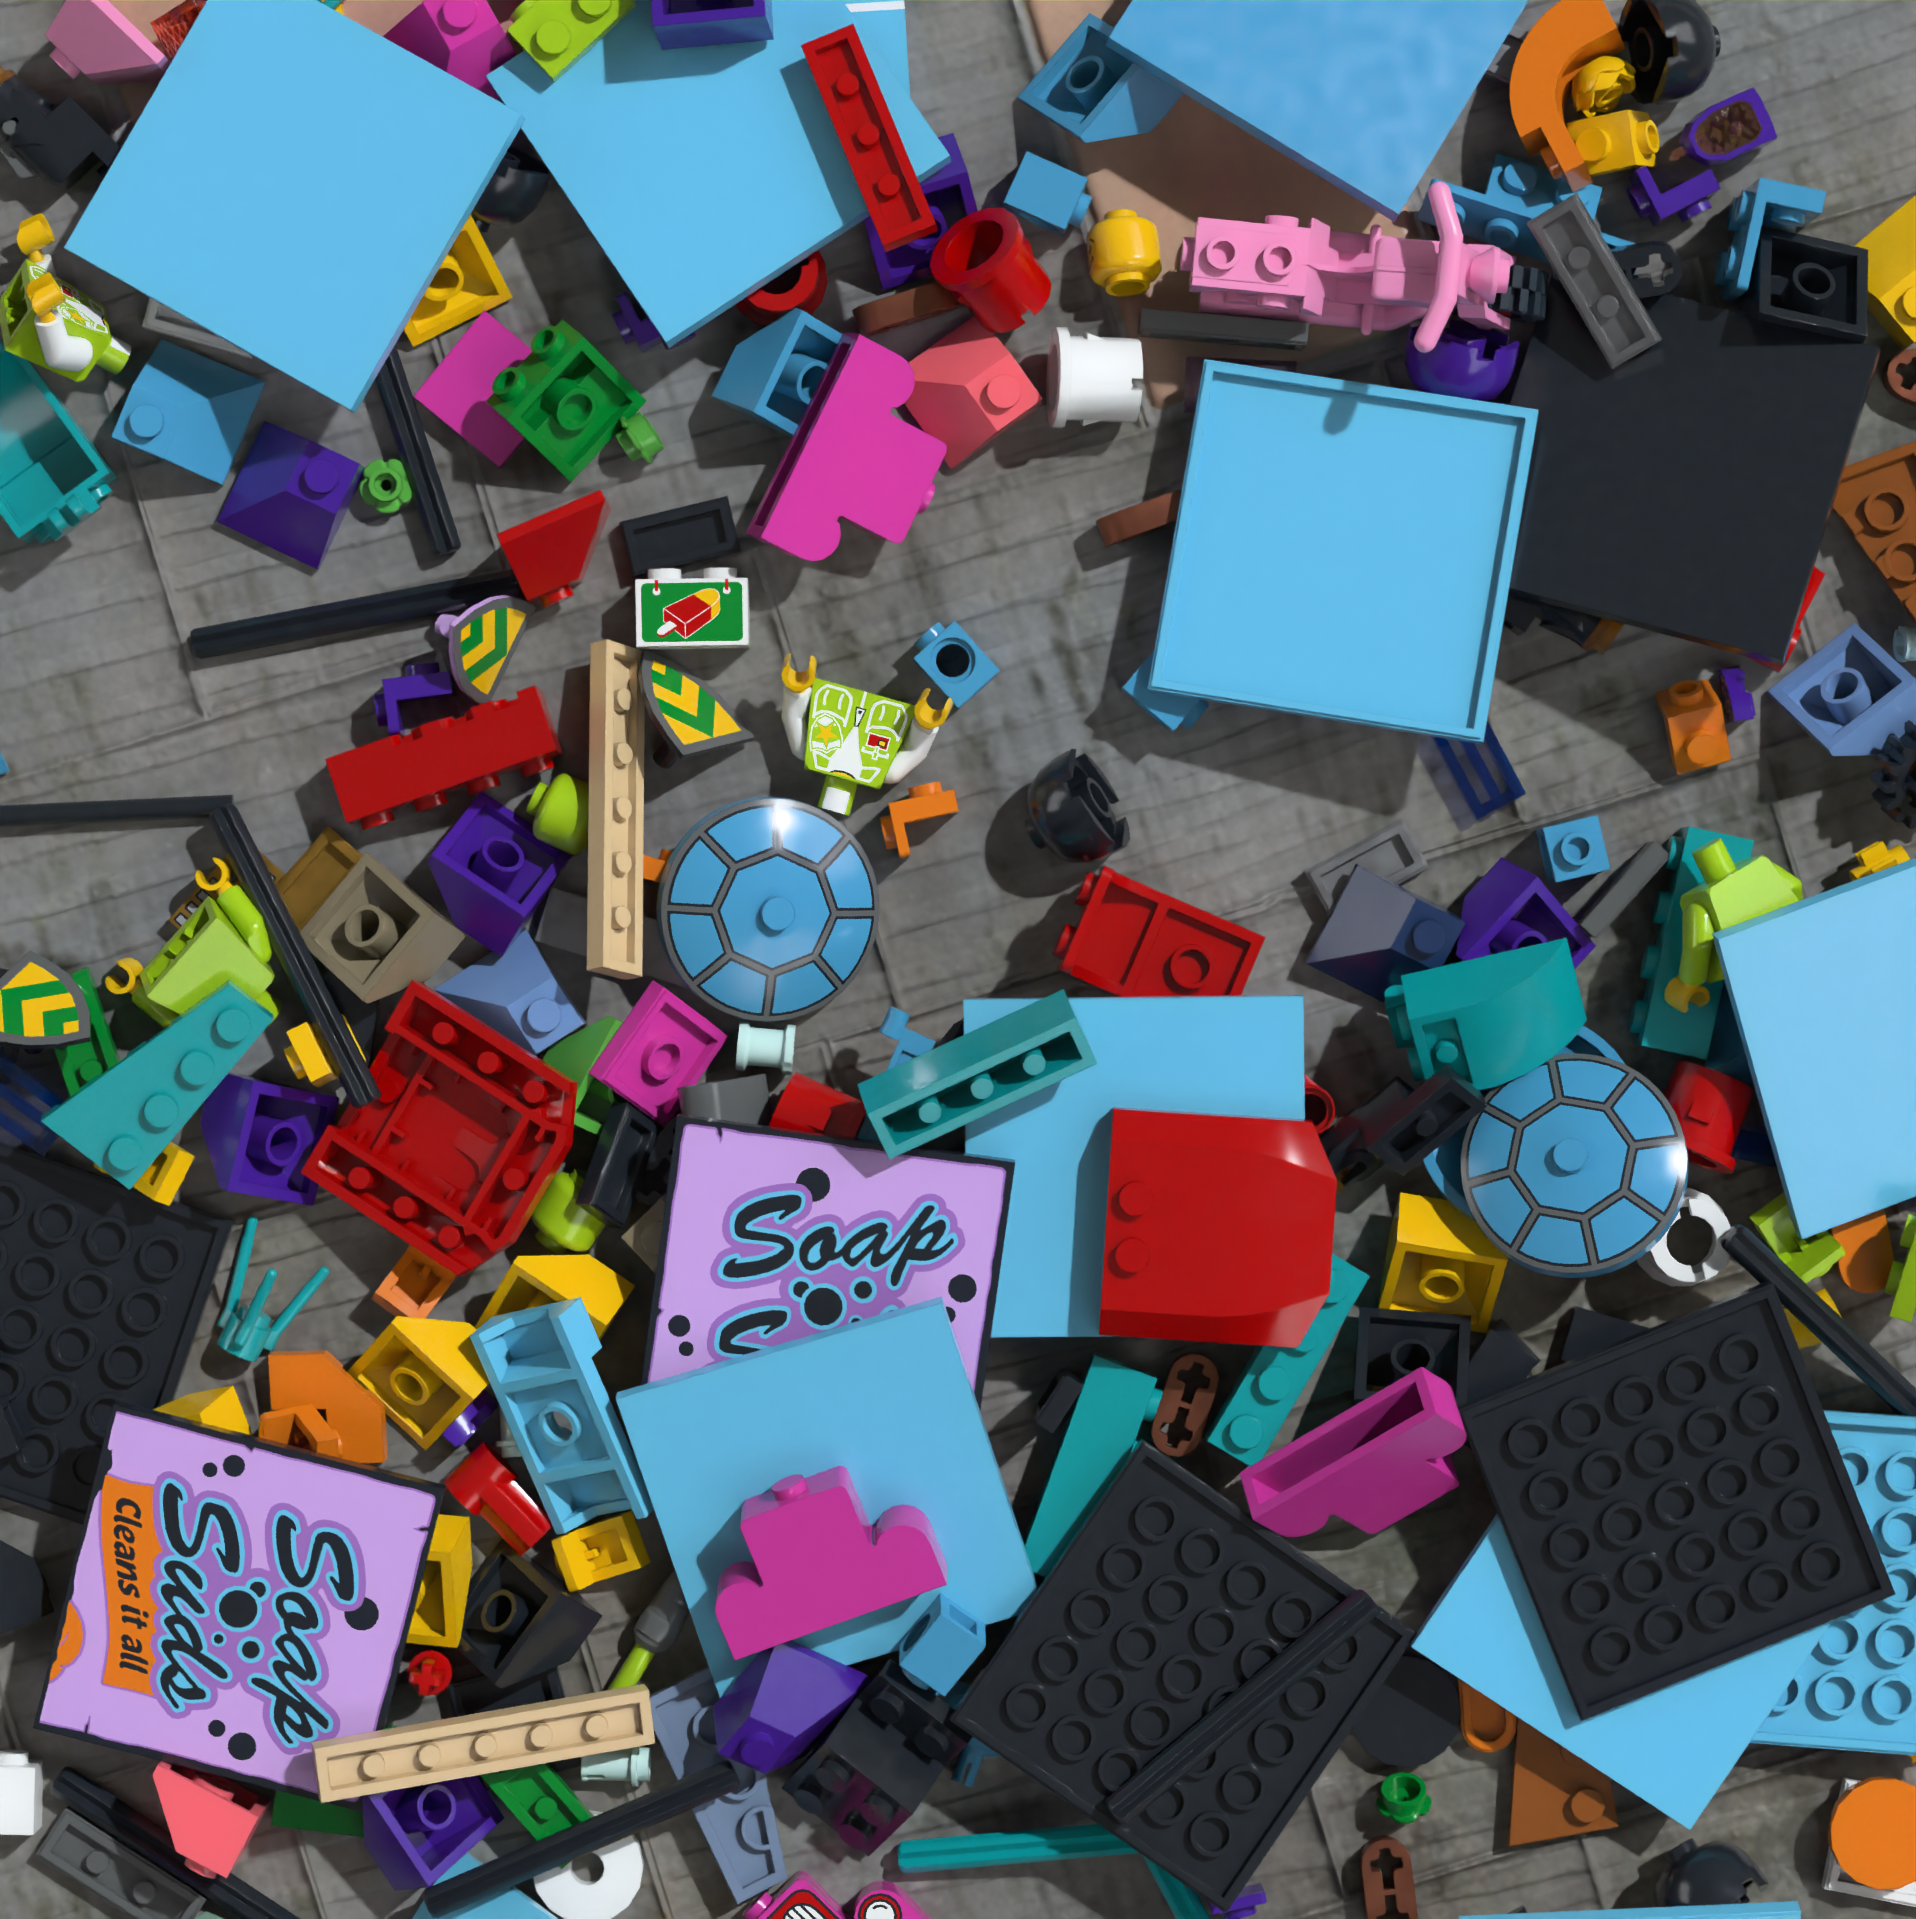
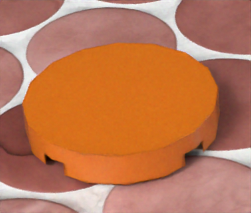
M1869 1777L1851 1785L1835 1802L1830 1815L1828 1844L1837 1864L1856 1882L1877 1890L1900 1889L1915 1882L1916 1787L1900 1779Z

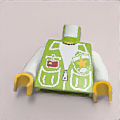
M39 213L23 220L19 224L16 240L21 251L28 255V259H25L0 297V324L4 349L76 382L85 380L94 365L113 374H118L128 361L131 352L130 344L110 334L106 310L100 302L56 276L51 255L43 254L41 248L55 242L53 231L45 216Z
M791 653L786 654L783 660L781 676L785 685L781 719L791 752L798 759L805 761V770L825 775L817 807L842 815H850L858 785L880 790L883 783H899L927 757L939 726L943 725L953 706L952 699L948 698L942 710H935L929 707L926 699L931 691L930 688L924 689L916 705L815 678L817 661L811 655L809 669L804 672H798L791 668Z

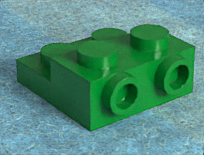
M562 319L556 326L544 327L536 333L531 341L530 347L532 352L517 368H506L497 375L492 385L494 393L486 402L558 472L572 482L622 428L620 418L624 416L626 420L629 419L647 400L579 332Z

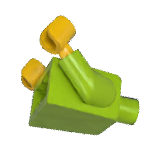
M1721 838L1714 839L1691 852L1705 881L1684 893L1680 898V905L1683 911L1682 955L1678 976L1668 983L1664 997L1670 1006L1682 1013L1688 1011V1001L1698 1007L1704 1006L1709 1002L1710 993L1706 987L1701 985L1706 979L1708 983L1725 980L1712 933L1803 900V889L1800 879L1770 861L1764 855H1758L1734 863Z
M212 858L222 872L220 881L214 885L208 882L201 870H196L195 880L202 889L216 891L219 895L217 901L208 896L144 969L133 958L117 960L116 963L119 967L124 968L128 972L129 982L127 985L114 975L107 976L105 979L106 987L110 992L114 994L131 993L133 995L132 1002L163 1028H167L171 1021L228 980L232 981L273 1014L272 1022L281 1011L282 1002L266 990L272 983L275 975L269 962L273 953V947L269 941L263 917L241 887L231 885L233 869L224 859Z

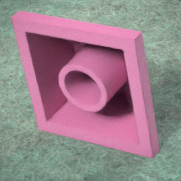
M66 0L45 34L46 38L56 47L49 56L72 79L82 72L92 83H154L161 81L170 65V61L108 0Z

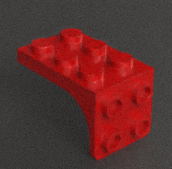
M1104 865L1100 867L1097 875L1091 872L1086 873L1074 901V904L1083 907L1075 927L1069 924L1064 925L1052 955L1061 959L1057 970L1120 997L1241 996L1266 937L1145 886Z

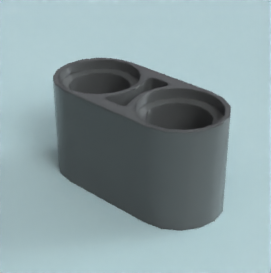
M766 1073L677 1088L681 1114L764 1126H769L772 1110Z

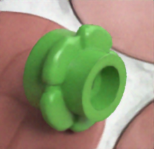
M641 411L627 420L622 416L620 423L624 429L615 434L622 448L633 462L642 457L646 463L652 464V457L665 449L657 432Z
M377 459L369 463L363 470L364 480L359 484L360 496L366 504L374 505L377 512L384 514L394 513L399 510L402 504L409 503L413 497L401 461L390 459L388 462H384L381 459ZM385 480H389L392 483V487L388 491H384L381 488V484Z

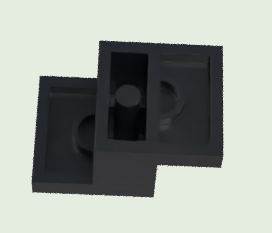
M889 1659L827 1730L815 1749L790 1774L781 1788L794 1798L800 1808L808 1813L815 1814L838 1832L840 1838L846 1844L861 1850L869 1857L913 1815L944 1767L968 1745L973 1736L948 1719L954 1710L929 1689L925 1690L913 1684L904 1675L902 1668Z

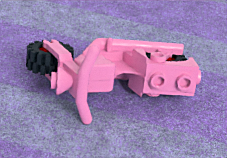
M1441 181L1433 183L1428 190L1440 241L1381 235L1382 228L1379 224L1371 226L1370 234L1333 231L1330 230V226L1315 218H1311L1308 228L1298 227V218L1282 215L1265 216L1264 224L1198 217L1194 237L1183 236L1180 271H1190L1189 292H1200L1198 313L1359 328L1363 335H1369L1372 330H1395L1424 317L1414 337V346L1422 353L1430 352L1436 346L1451 314L1458 315L1459 318L1484 330L1498 328L1502 331L1510 330L1511 320L1515 322H1537L1538 320H1544L1549 274L1546 271H1540L1532 267L1523 268V266L1516 265L1517 257L1504 252L1500 247L1464 244L1463 233L1451 190L1445 182Z

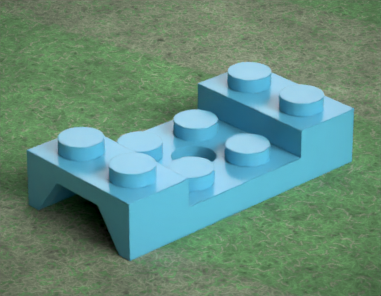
M581 1297L493 1316L470 1335L556 1535L567 1533L598 1515L632 1509L636 1519L646 1518L654 1510L634 1450L630 1448L592 1360V1356L602 1348V1345ZM554 1412L563 1414L570 1421L572 1432L557 1424Z

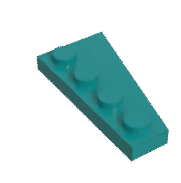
M228 980L171 1021L170 1025L147 1042H142L127 1053V1057L102 1075L98 1074L80 1087V1091L60 1105L57 1104L43 1114L41 1122L130 1190L272 1022L273 1014L232 981Z

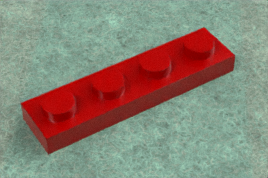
M854 24L802 44L804 56L885 252L937 232L936 222Z

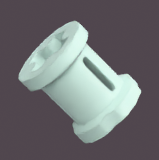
M740 1020L735 1069L744 1071L747 1066L773 1067L781 1069L783 1075H791L796 1025L787 1024L784 1030L751 1027L749 1021Z

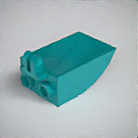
M2 341L0 343V514L17 538L28 544L35 539L40 544H44L52 538L57 541L102 509L99 504L112 495L113 491L109 486L119 478L35 365L6 351Z
M1567 938L1401 975L1402 985H1392L1384 992L1385 1008L1397 1049L1416 1046L1407 1049L1414 1081L1428 1080L1447 1064L1478 1091L1496 1087L1526 1075L1549 1061L1574 1039L1587 1021Z

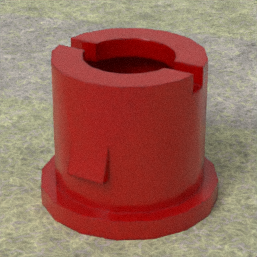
M1004 208L979 210L956 222L940 238L932 252L930 262L933 277L938 284L949 290L957 301L966 305L983 328L989 332L1004 333L1024 325L1025 321L1021 315L1028 310L1035 316L1048 300L1052 285L1048 274L1033 255L1030 242L1023 235L1020 222L1014 214Z
M819 250L804 259L807 265L801 267L800 279L793 289L782 294H771L759 288L736 304L739 311L755 324L764 327L794 308L801 309L812 316L823 302L828 285L826 263Z
M1678 1061L1663 1095L1672 1106L1680 1122L1687 1146L1688 1163L1715 1172L1731 1174L1737 1162L1730 1155L1750 1107L1754 1090L1743 1082L1716 1070L1690 1062Z
M796 1072L787 1084L772 1115L769 1126L857 1138L867 1113L862 1099L858 1100Z

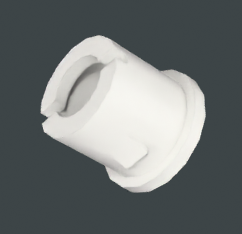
M1055 327L1053 329L1048 351L1046 379L1047 415L1051 428H1063L1067 420H1078L1082 426L1098 421H1137L1141 406L1142 390L1140 388H1132V378L1143 379V354L1139 338L1098 337L1088 332H1085L1084 336H1070L1067 327Z
M1689 1187L1686 1188L1680 1208L1689 1207L1691 1216L1703 1218L1711 1226L1712 1244L1707 1256L1693 1267L1677 1262L1670 1255L1667 1248V1231L1651 1250L1637 1259L1638 1265L1652 1279L1670 1286H1693L1715 1276L1727 1264L1730 1257L1721 1246L1722 1237L1731 1228L1723 1209L1709 1195ZM1680 1211L1678 1212V1215L1676 1216V1218H1675V1220L1673 1221L1672 1225H1673L1678 1219L1681 1218V1216H1680Z

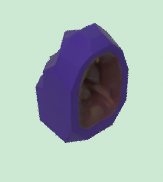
M1751 88L1714 104L1695 115L1685 124L1679 142L1686 156L1705 166H1720L1772 143L1777 139V135L1762 99L1756 90Z

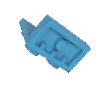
M1760 177L1746 190H1742L1739 198H1733L1726 223V230L1734 232L1733 241L1728 252L1721 253L1715 274V285L1723 286L1721 301L1732 303L1748 290L1761 225L1795 233L1796 226L1804 228L1822 214L1826 191Z

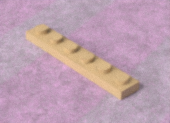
M605 639L590 643L587 970L629 980L642 977L645 703L641 695L638 676L641 653L643 651Z
M645 1684L321 1740L311 1742L318 1797L321 1803L651 1745L655 1744L649 1689Z

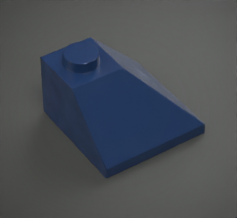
M1355 864L1305 963L1385 1003V990L1392 985H1402L1401 975L1444 965L1465 922L1453 912Z

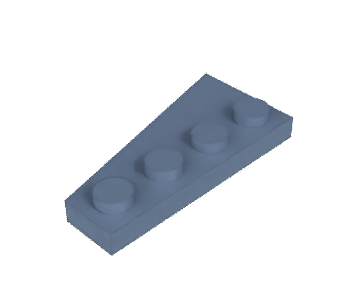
M709 1666L650 1695L653 1728L656 1739L677 1781L724 1760L730 1761L735 1768L740 1783L737 1790L695 1807L691 1811L734 1901L739 1904L788 1879L774 1810L771 1806L766 1774L718 1754L713 1706L719 1701L720 1697Z

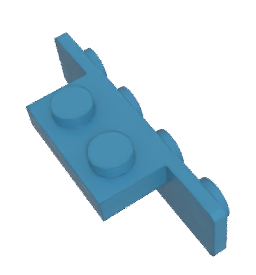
M1496 154L1484 194L1445 182L1451 190L1463 235L1542 260L1547 264L1550 263L1529 229L1527 222L1575 193L1578 194L1594 221L1603 189L1602 187L1589 184L1573 193L1565 176L1554 180L1547 169L1501 154ZM1439 179L1431 180L1418 213L1420 221L1434 226L1437 225L1430 204L1428 190L1435 182H1445ZM1600 232L1609 248L1636 244ZM1637 268L1631 269L1632 275H1634Z

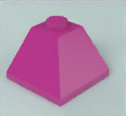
M425 0L382 36L497 101H501V99L490 85L486 75L517 56L486 0Z

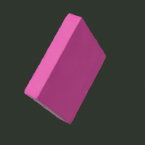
M484 310L413 397L501 469L525 439L486 401L494 393L492 385L497 375L506 368H517L532 350Z
M652 980L588 1073L665 1127L680 1108L677 1088L696 1085L729 1036L665 987Z

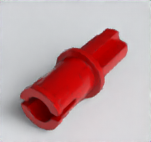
M430 1648L417 1654L410 1661L407 1670L408 1680L411 1686L418 1692V1695H436L444 1691L450 1684L452 1660L444 1650L439 1649L437 1652L434 1651V1648Z

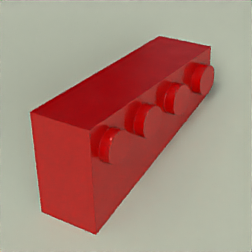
M534 685L517 691V699L508 702L507 699L489 701L470 708V710L464 712L465 716L454 719L452 716L437 719L410 730L411 734L402 737L400 734L389 736L325 759L346 823L355 824L360 822L363 831L395 821L392 812L394 810L414 804L416 813L424 812L447 804L448 800L445 793L467 786L469 795H475L501 786L499 775L520 769L522 777L525 778L554 768L552 758L562 755L563 752L542 690Z

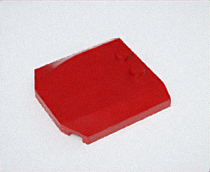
M412 980L384 1027L390 1034L369 1068L381 1092V1098L361 1109H356L350 1102L338 1124L327 1126L301 1173L455 1275L466 1276L516 1243L567 1156L573 1142L578 1083L422 982Z
M1113 1108L1099 1335L1298 1348L1330 1294L1337 1189L1336 1176L1312 1120Z

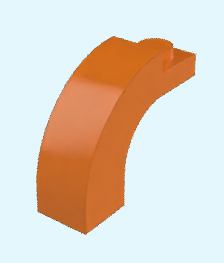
M1560 0L1551 7L1527 34L1517 53L1511 73V113L1528 156L1531 157L1540 152L1553 179L1556 180L1565 176L1573 193L1593 183L1586 164L1564 122L1565 102L1572 88L1573 79L1591 61L1601 56H1613L1625 49L1618 28L1603 0Z

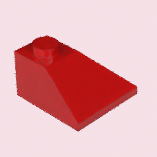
M601 489L496 534L520 587L530 604L541 601L543 608H548L574 596L571 587L582 583L611 510Z

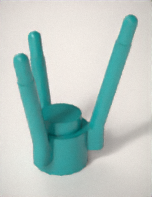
M250 1216L247 1219L226 1306L217 1325L223 1328L217 1344L229 1353L252 1362H257L263 1348L273 1351L281 1333L330 1273L328 1267H321L271 1327H268L271 1317L262 1312V1309L277 1277L275 1269L267 1270L250 1306L241 1304L237 1311L258 1219L255 1216Z

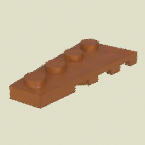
M1916 441L1845 466L1832 509L1916 625Z
M1516 1717L1517 1728L1514 1735L1515 1749L1513 1772L1511 1773V1808L1507 1844L1515 1846L1619 1827L1610 1777L1519 1717Z

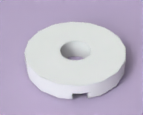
M589 1810L594 1816L603 1813ZM634 1834L592 1852L600 1857L604 1865L603 1874L594 1881L588 1882L579 1879L573 1872L572 1861L563 1869L558 1866L533 1877L536 1892L549 1910L564 1919H612L627 1908L640 1888L644 1867L640 1844Z

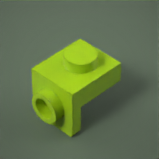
M1784 1192L1749 1217L1769 1249L1806 1284L1812 1279L1827 1273L1832 1265L1846 1254L1841 1244L1827 1230L1801 1239L1795 1233Z

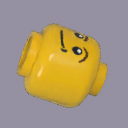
M1117 209L1106 213L1104 220L1098 222L1089 230L1086 242L1089 272L1093 282L1105 288L1108 294L1117 297L1135 296L1147 291L1150 283L1158 278L1162 270L1159 233L1155 224L1146 218L1137 217V213L1133 210Z

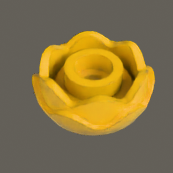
M1601 56L1588 63L1577 73L1572 82L1571 95L1576 111L1581 110L1588 118L1595 116L1596 112H1610L1614 110L1619 103L1621 95L1631 93L1635 89L1636 83L1635 76L1633 75L1636 73L1635 68L1627 61L1613 56Z

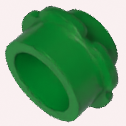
M1405 1772L1388 1776L1383 1781L1379 1790L1380 1798L1376 1800V1807L1379 1813L1384 1817H1389L1390 1820L1398 1824L1413 1823L1419 1816H1425L1431 1808V1798L1426 1795V1786L1423 1780L1414 1774Z

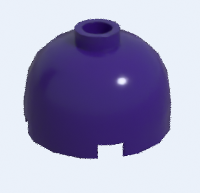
M1423 319L1410 323L1405 345L1404 363L1409 379L1419 392L1490 402L1496 399L1509 383L1516 365L1520 346L1518 341L1508 344L1509 335L1492 328L1491 330H1484L1468 322L1451 320L1450 328L1443 329L1433 350L1422 353L1415 348L1414 337Z

